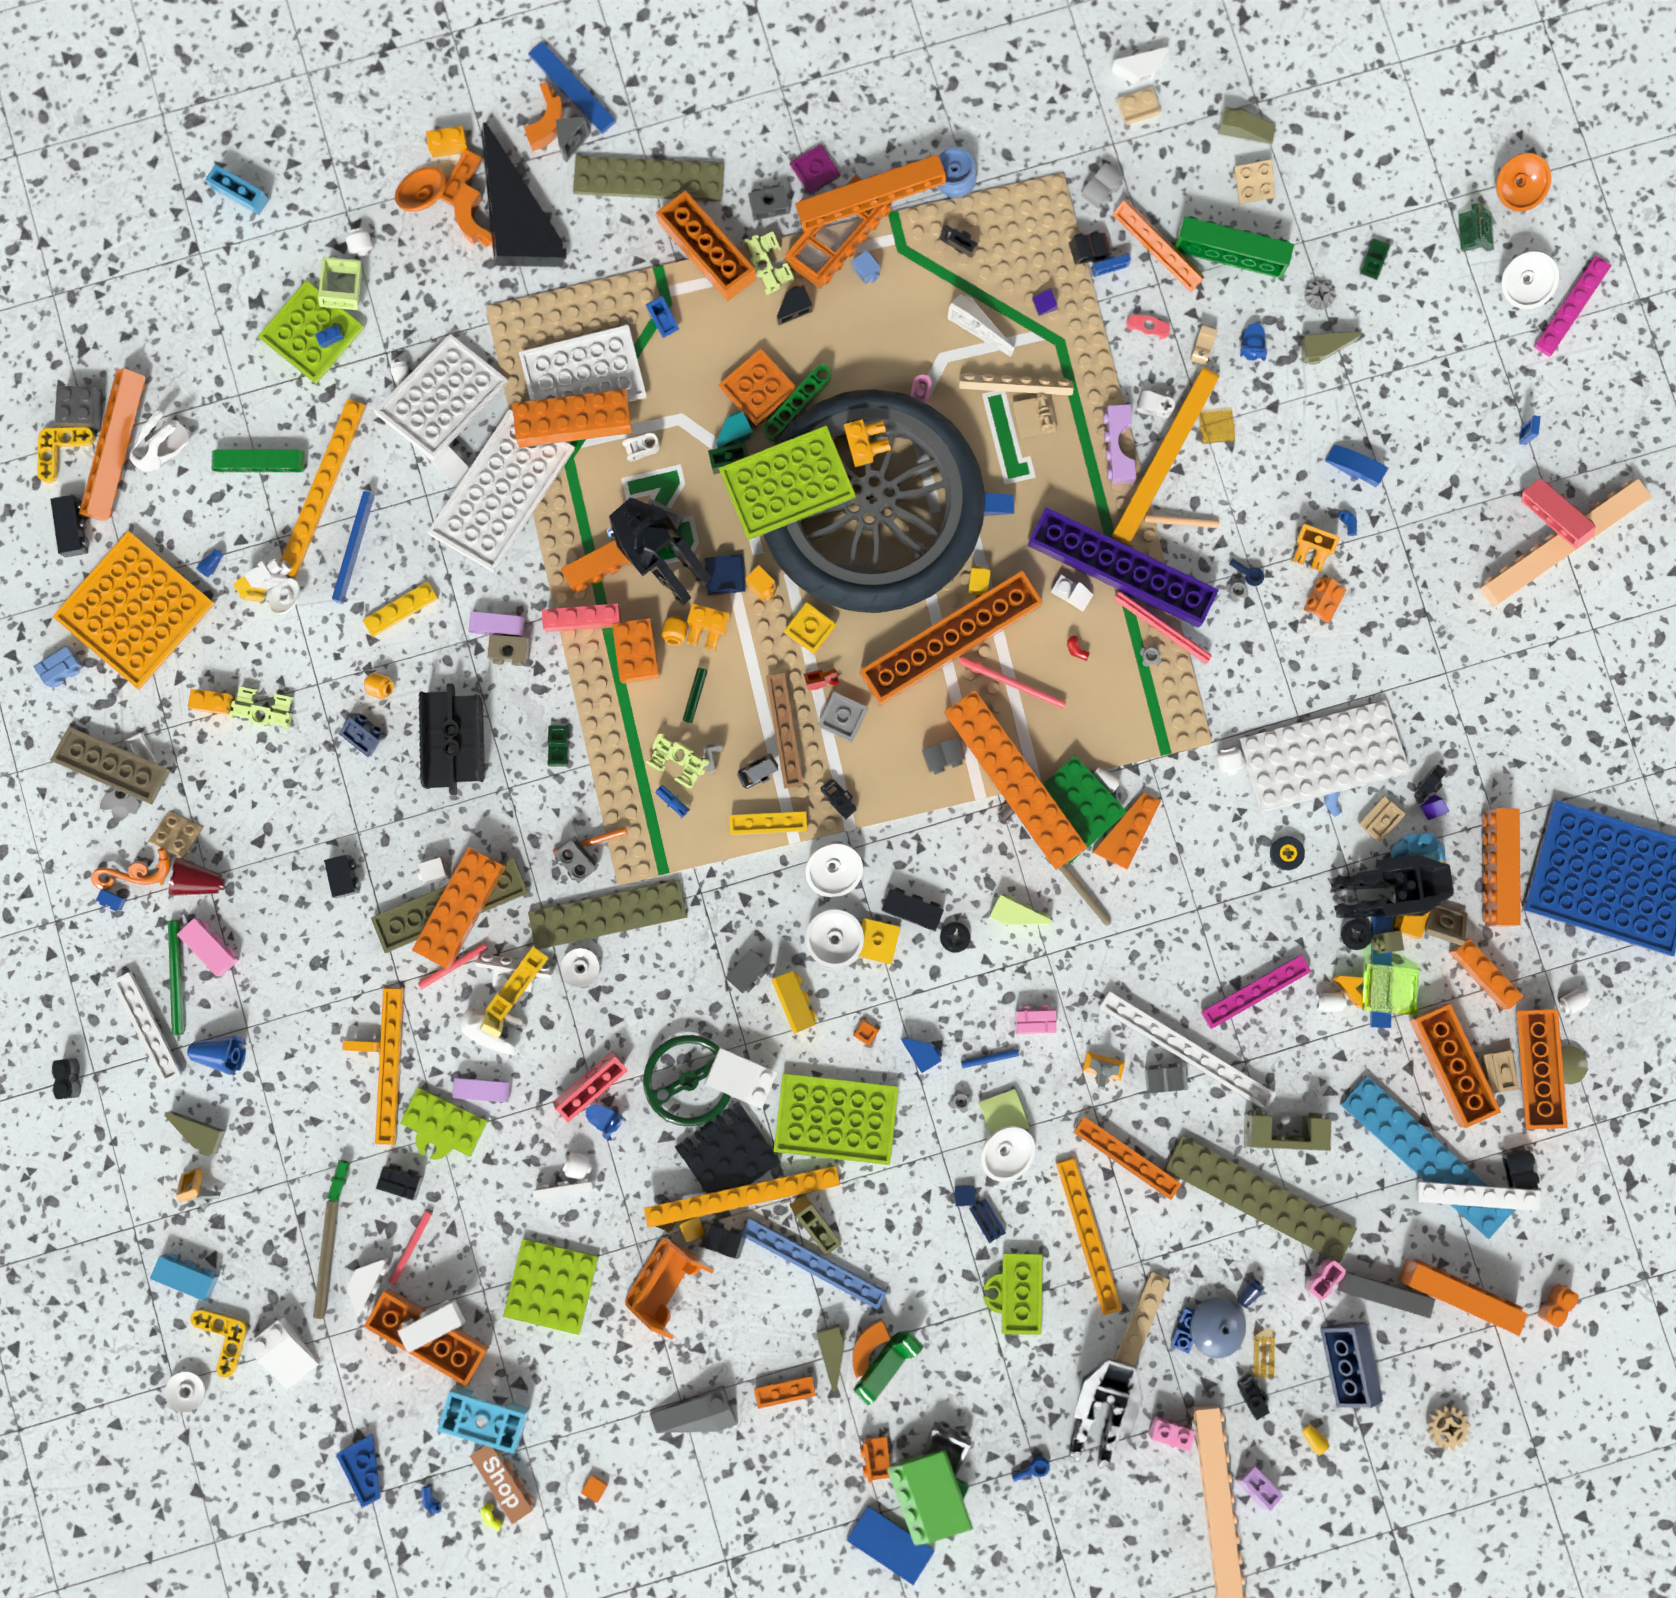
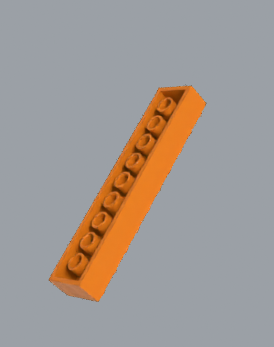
M1022 570L859 671V674L878 705L881 706L1042 606L1043 601Z
M976 690L944 711V714L1055 870H1058L1088 849Z

